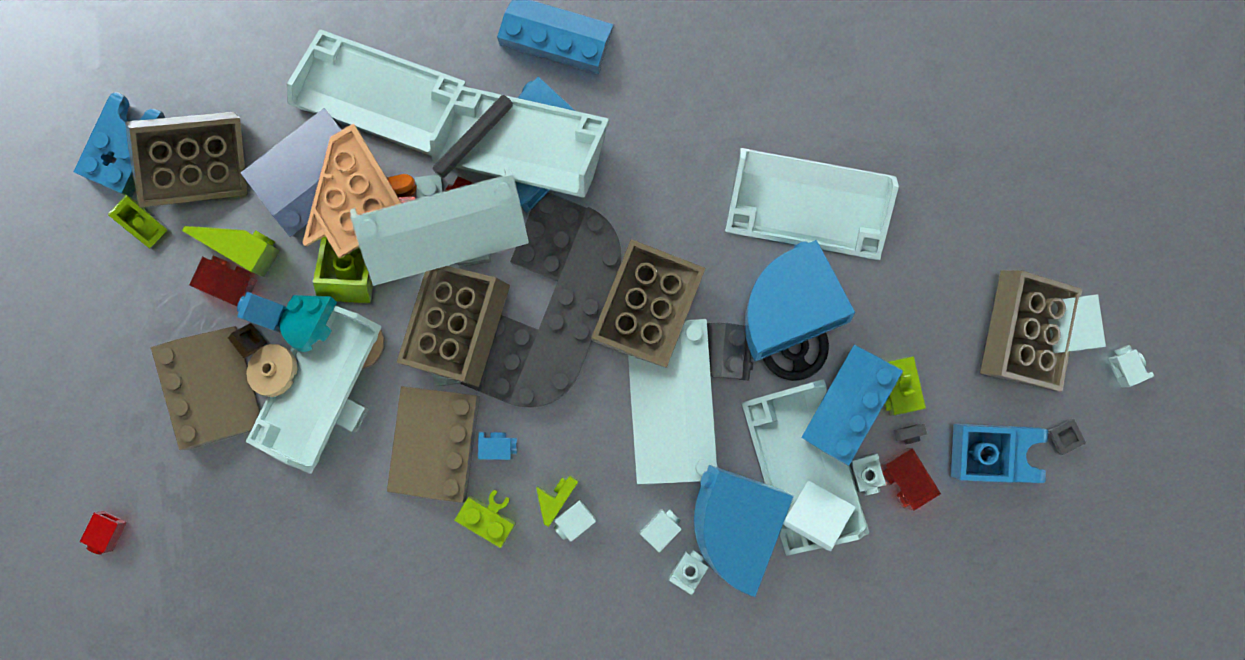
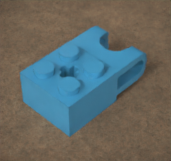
M115 92L108 97L73 172L132 198L136 189L125 122H128L127 113L130 104L123 94ZM148 109L140 120L165 118V115L157 109Z
M954 424L951 477L968 481L1045 483L1046 471L1037 467H1031L1027 462L1026 454L1033 444L1046 443L1048 441L1049 430L1036 427ZM982 449H986V453L981 455Z

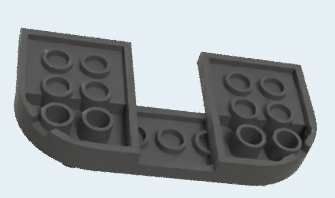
M547 193L531 209L525 224L529 243L517 246L510 261L512 264L558 281L539 330L501 315L479 387L461 382V385L520 407L532 408L547 405L561 398L573 386L592 341L591 337L621 265L620 242L610 222L590 207L586 208L551 193Z

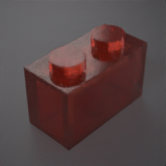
M214 255L211 260L202 256L189 286L234 306L238 305L241 297L245 296L247 292L252 293L257 280L250 277L252 272L236 266L235 270L226 267L228 261Z
M906 448L881 464L884 469L882 471L884 479L889 485L893 484L898 491L895 496L903 508L908 507L909 510L915 511L941 494L913 448Z

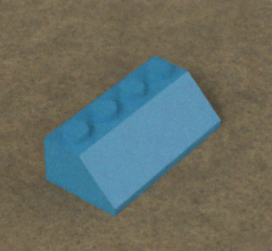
M511 0L504 13L497 39L500 46L599 74L614 24L532 0Z
M854 345L801 438L849 466L903 371Z

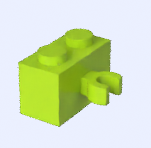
M914 356L888 362L903 372L884 403V410L889 411L890 416L926 409Z
M496 489L489 495V505L484 504L473 496H469L454 521L501 548L516 525V522L499 513L500 509L505 508L509 504L510 498L506 497L503 503H497L495 501V495L498 492Z

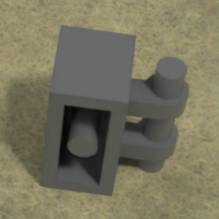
M707 323L710 376L749 381L750 370H753L754 362H751V352L746 340L745 326L731 323Z

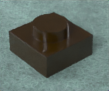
M252 323L232 332L228 337L229 341L243 358L252 355L267 344L266 340Z

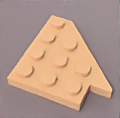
M354 123L334 134L329 139L303 239V244L307 247L326 236L339 258L360 247L351 221L350 209L356 208L357 215L401 204V201Z

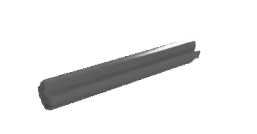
M501 95L433 166L434 172L439 177L445 178L513 107L512 101L507 96Z

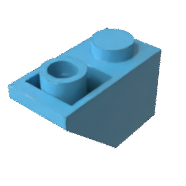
M247 292L238 302L237 311L239 313L237 317L280 332V319L286 306Z

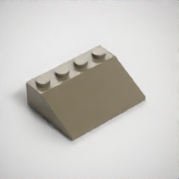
M235 112L125 122L128 150L139 208L248 195L246 180L241 174L245 169L240 117Z
M631 239L591 337L592 341L667 368L706 268Z
M451 266L426 271L397 363L479 387L510 285L496 277Z
M1001 270L980 374L1062 392L1070 355L1068 349L1082 289L1022 270ZM1076 297L1065 352L1053 353L1052 345L1058 343L1061 332L1057 325L1049 324L1048 319L1062 318L1066 311V306L1062 299ZM1053 303H1056L1058 306V312L1055 315L1051 311ZM1050 329H1051L1052 332H1053V337H1052V339H1051V336H1050Z
M236 326L180 338L151 347L179 450H190L250 432L256 422L260 408L255 391L252 390L247 381L246 371L248 365L246 358L241 356L228 339L230 334L237 330Z
M401 386L387 492L460 503L466 501L480 396Z

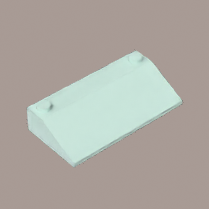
M319 29L287 83V98L289 105L314 114L325 108L336 122L347 126L354 123L358 130L432 156L429 139L459 85L465 86L466 81Z
M459 85L429 139L432 161L437 163L501 95ZM507 96L512 101L513 107L455 167L494 177L504 176V168L509 167L516 182L585 198L594 177L609 125V118Z
M741 148L725 232L795 245L804 241L810 243L817 240L822 250L880 260L899 188L897 178L891 175Z
M504 168L505 175L361 215H357L356 208L350 209L351 221L373 286L528 244L529 241L520 201L510 168Z
M335 306L326 324L332 332L325 341L318 340L311 345L312 350L307 352H299L291 347L290 351L295 356L298 367L297 374H294L292 379L293 384L283 394L267 397L246 440L250 445L285 464L312 474L314 467L319 462L325 444L382 327L359 314Z
M706 319L685 320L667 368L628 355L637 484L701 481L702 475L707 471L709 465L717 467Z
M818 380L742 402L765 484L782 489L794 496L786 517L809 480L855 506L835 545L859 540L869 534L850 465L844 464L801 438L828 391L825 380ZM782 526L780 537L786 556L823 548L790 528Z

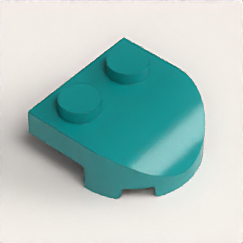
M293 295L280 319V331L283 338L299 352L312 350V344L318 340L325 341L331 334L332 330L326 324L337 302L331 296Z

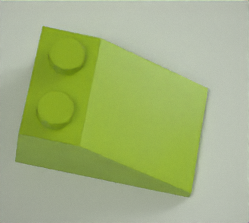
M184 226L182 229L183 232L250 272L265 277L280 252L279 249L274 247L276 243L274 240L256 230L251 234L245 230L192 226Z
M327 237L321 238L313 278L316 296H331L337 302H371L373 284L360 247L339 258Z

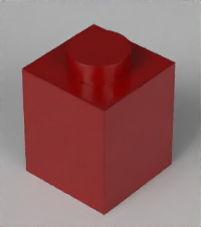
M105 511L94 512L80 542L87 545L86 549L98 555L114 550L127 522Z

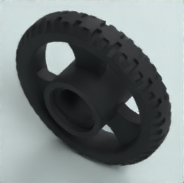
M827 333L817 336L819 340V353L812 365L807 363L804 358L809 350L808 340L800 343L801 350L798 354L790 352L788 348L781 351L785 358L793 360L794 367L792 371L785 370L777 365L771 355L763 358V361L767 368L780 378L791 381L807 379L816 374L827 360L829 353Z

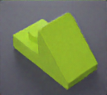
M127 195L108 213L109 217L149 249L168 230L165 225L147 212L144 207L139 208L138 201Z
M571 475L567 480L563 477L553 490L558 493L556 497L541 487H536L543 522L547 527L551 525L579 482Z

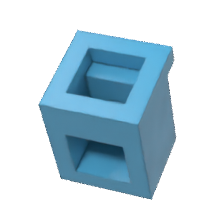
M478 432V459L511 460L512 454H517V438H506V433L490 432V438H486V432Z

